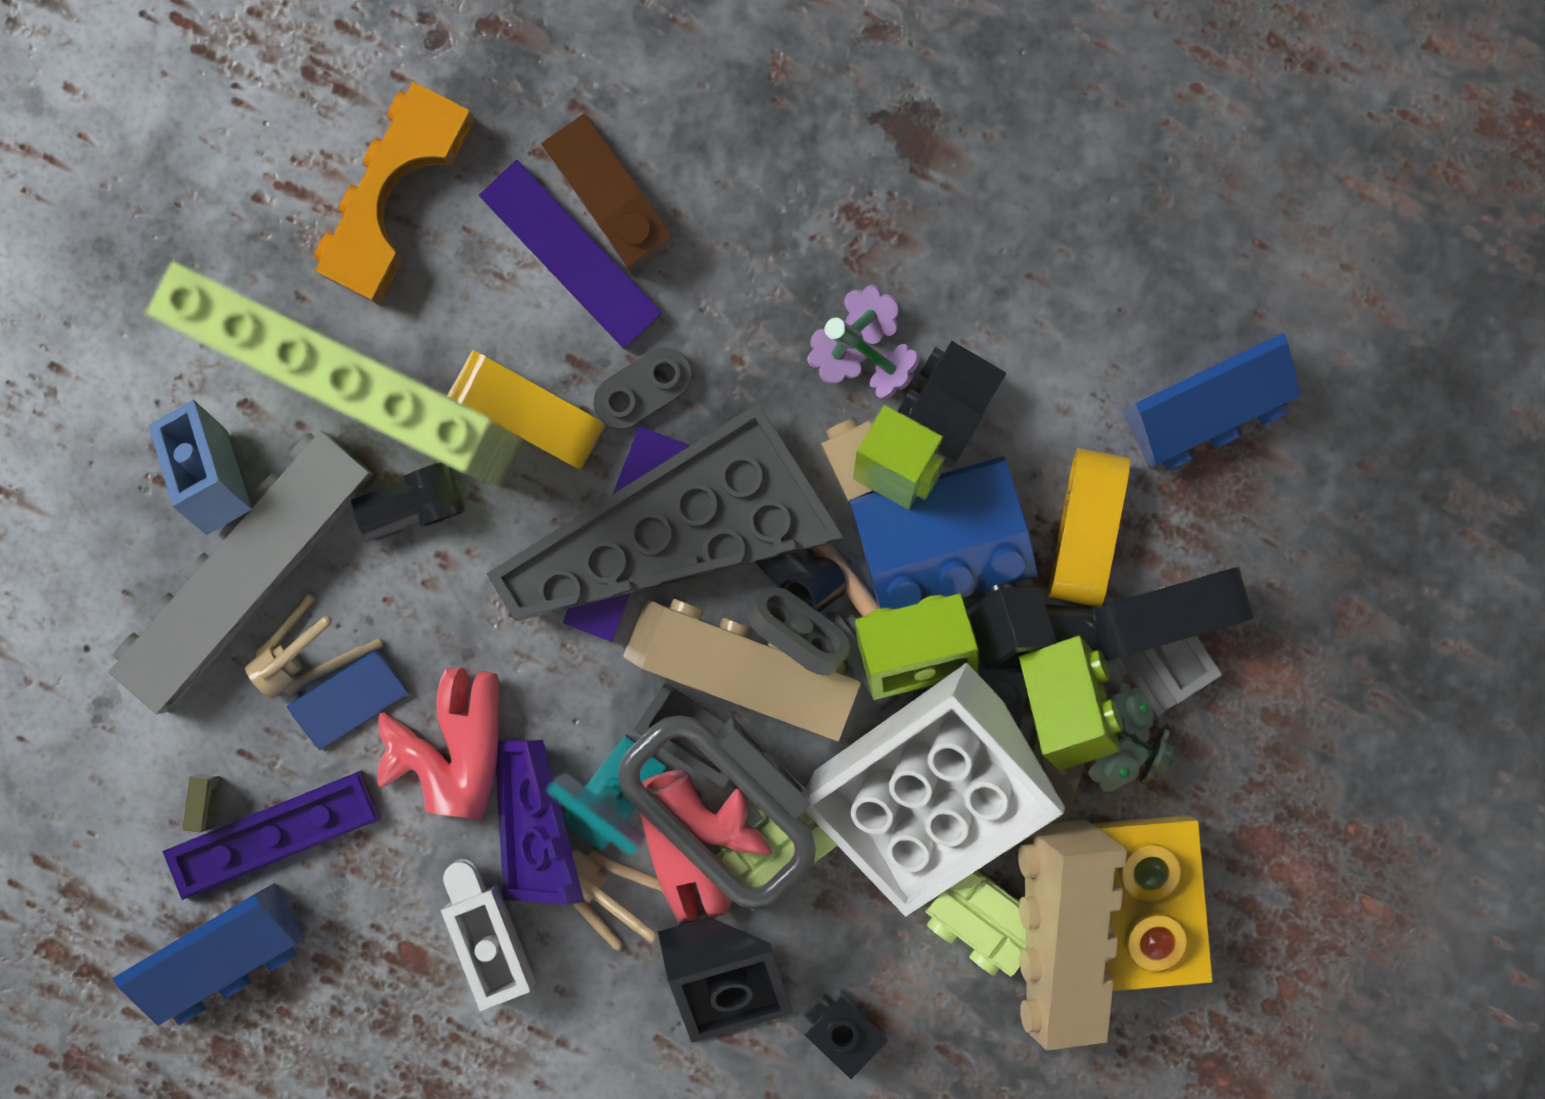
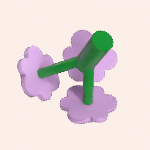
M868 285L863 291L852 290L846 295L844 304L850 313L846 318V322L839 318H832L827 321L825 329H819L814 332L810 340L813 350L809 353L807 360L811 367L819 369V375L825 383L835 385L840 383L844 377L848 379L857 378L861 372L860 363L867 357L876 364V373L870 379V386L876 390L877 397L881 400H887L911 383L915 369L920 362V356L914 350H910V347L906 344L899 345L894 352L887 351L884 354H880L866 343L876 344L885 335H893L898 330V322L895 317L900 312V305L895 297L889 294L882 295L881 290L876 285Z

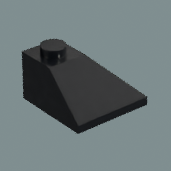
M711 917L692 922H683L675 927L657 931L668 983L691 1043L793 1014L771 943Z

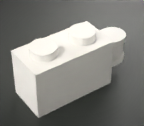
M468 859L455 861L444 872L443 882L451 902L441 910L478 1008L480 1011L531 992L536 981L498 884L486 888L480 871L473 861Z

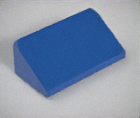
M377 649L289 704L287 709L318 750H321L405 697L409 692L382 649Z

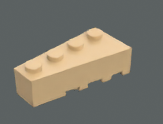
M645 598L623 655L625 659L646 671L839 742L861 681L846 675L849 665L842 663L836 672L829 675L815 674L805 669L770 642L767 645L749 638L752 632L750 627L724 617L720 625L717 626L701 620L704 610L685 602L673 599L671 606L668 607Z
M1087 820L1047 824L1025 838V844L1019 847L1018 852L1019 867L1022 875L1025 877V897H1022L1019 902L1020 920L1022 926L1026 929V949H1022L1020 953V968L1027 988V1000L1022 1001L1020 1009L1022 1025L1026 1033H1029L1046 1051L1107 1043L1113 981L1109 972L1105 970V962L1111 961L1116 957L1118 942L1109 922L1110 911L1121 910L1123 893L1120 886H1114L1115 868L1125 867L1127 849Z

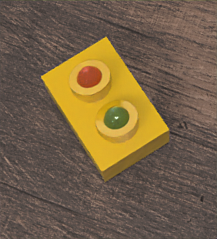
M1189 815L1091 823L1127 849L1125 867L1115 868L1113 881L1114 886H1120L1123 890L1121 910L1110 911L1109 921L1113 933L1118 939L1116 957L1111 961L1105 962V970L1109 972L1113 981V991L1212 983L1198 820Z

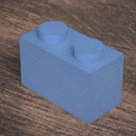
M195 400L148 425L172 507L203 533L208 535L252 510L227 429Z

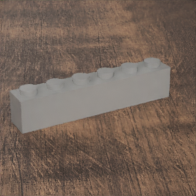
M320 430L315 437L308 433L294 446L289 454L293 462L280 477L273 473L258 487L253 495L258 502L252 507V510L245 517L242 515L222 528L218 537L223 542L210 556L202 553L190 564L183 574V577L188 580L175 596L170 592L164 595L148 614V617L153 620L140 636L135 632L129 635L113 653V657L118 661L108 673L155 714L169 712L351 505V499L357 498L376 476L373 471L329 433Z

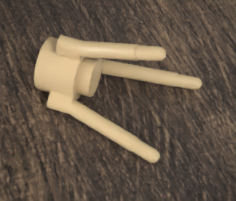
M307 593L272 636L254 651L257 657L245 666V670L252 683L267 698L273 699L282 691L291 697L305 685L354 663L377 649L383 648V640L376 639L301 675H297L296 673L302 669V665L296 655L332 623V619L329 616H324L288 647L284 644L280 645L314 602L315 596L312 593Z
M576 848L572 854L585 902L571 905L581 913L615 950H621L623 943L588 905L593 899L646 940L655 942L657 934L601 890L608 877L600 871L604 869L651 889L663 892L658 878L608 859L594 848L588 856Z

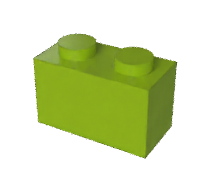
M883 405L857 450L853 479L909 510L917 496L924 500L928 498L941 474L939 470L945 460L944 457L938 454L942 436Z
M961 594L948 597L933 595L924 598L915 605L894 610L891 608H880L868 613L865 617L855 619L857 644L873 700L936 685L966 663L978 674V648Z
M1077 636L1019 656L1042 753L1059 771L1121 751L1116 732L1123 730V723L1116 703L1113 699L1108 700L1103 683L1110 681V673L1100 650L1093 651L1081 636Z

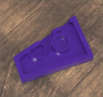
M543 739L498 741L496 781L503 900L565 905L585 902L559 800L547 792V789L554 780Z

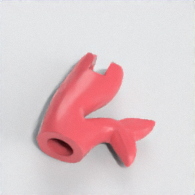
M464 668L445 669L438 686L436 710L438 723L451 756L450 764L436 748L425 740L418 738L409 727L385 712H381L378 719V728L387 751L383 754L378 766L377 783L379 787H385L408 771L413 770L421 782L425 812L482 820L493 787L498 755L500 682L498 674L479 671L472 685L469 708H466L469 691L467 671Z
M669 771L650 777L642 782L700 841L713 845H724L742 853L772 854L766 838L757 829L746 823L748 803L740 789H735L719 812L714 814L703 804L687 771ZM640 813L650 856L660 887L679 923L692 922L697 917L698 904L693 882H696L703 907L709 917L714 918L727 914L730 909L731 900Z

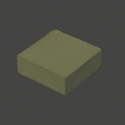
M197 774L189 777L183 831L202 833L215 826L221 780L219 776Z

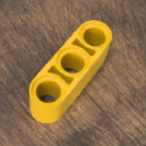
M472 350L447 397L491 419L515 435L580 471L606 427V424L474 350Z
M1077 447L1071 466L1050 574L1049 599L1090 607L1103 605L1129 478V457Z

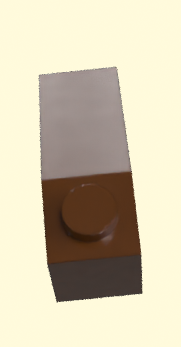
M585 114L541 143L630 274L674 245L672 236Z

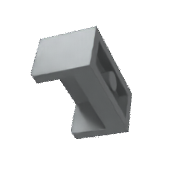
M664 683L639 720L634 731L643 736L653 725L662 719L681 715L695 718L718 736L717 731L727 722L672 686ZM672 738L661 747L723 789L730 780L687 738Z

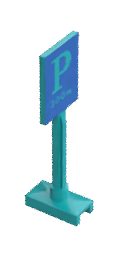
M626 734L585 787L564 772L551 784L547 792L568 807V810L563 815L564 823L596 848L603 851L608 843L612 841L632 857L646 834L627 820L635 810V807L628 801L620 788L618 778L620 762L629 748L635 743ZM652 756L641 768V782L663 773L668 766Z

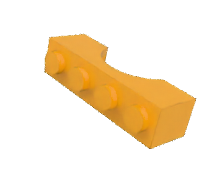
M412 81L407 93L400 90L395 96L387 114V119L392 121L383 139L376 137L370 144L363 160V166L367 167V170L358 187L352 184L345 192L338 212L343 216L334 234L329 231L325 233L314 254V260L319 262L314 271L377 305H380L403 261V258L392 246L385 228V206L391 191L404 176L418 168L431 165L452 166L476 120L470 110Z

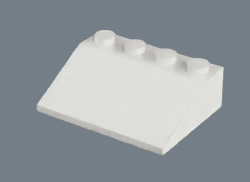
M968 663L961 666L817 768L806 787L809 792L811 805L805 812L905 917L1061 816L1065 810L1062 801L1004 702Z

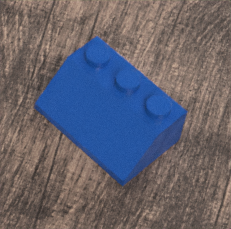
M1281 333L1122 410L1148 467L1162 462L1166 471L1194 459L1195 455L1191 448L1209 439L1213 447L1217 448L1242 436L1243 433L1239 425L1258 417L1261 425H1265L1290 413L1291 410L1287 402L1301 396L1287 339L1284 333Z
M1004 456L940 474L928 498L924 500L917 496L909 510L877 492L849 500L879 609L891 608L894 610L915 605L924 598L933 595L948 597L961 594L963 598L984 592L1001 583H1016L1038 576L1028 529Z
M275 883L112 979L116 986L157 1026L171 1018L179 1026L206 1010L201 1001L219 990L225 999L252 983L247 973L265 963L271 972L298 956L293 946L305 939L306 936Z

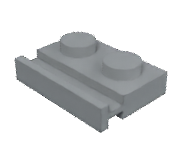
M1197 636L1117 658L1135 687L1139 688L1149 700L1155 717H1159L1175 704H1179L1222 675Z

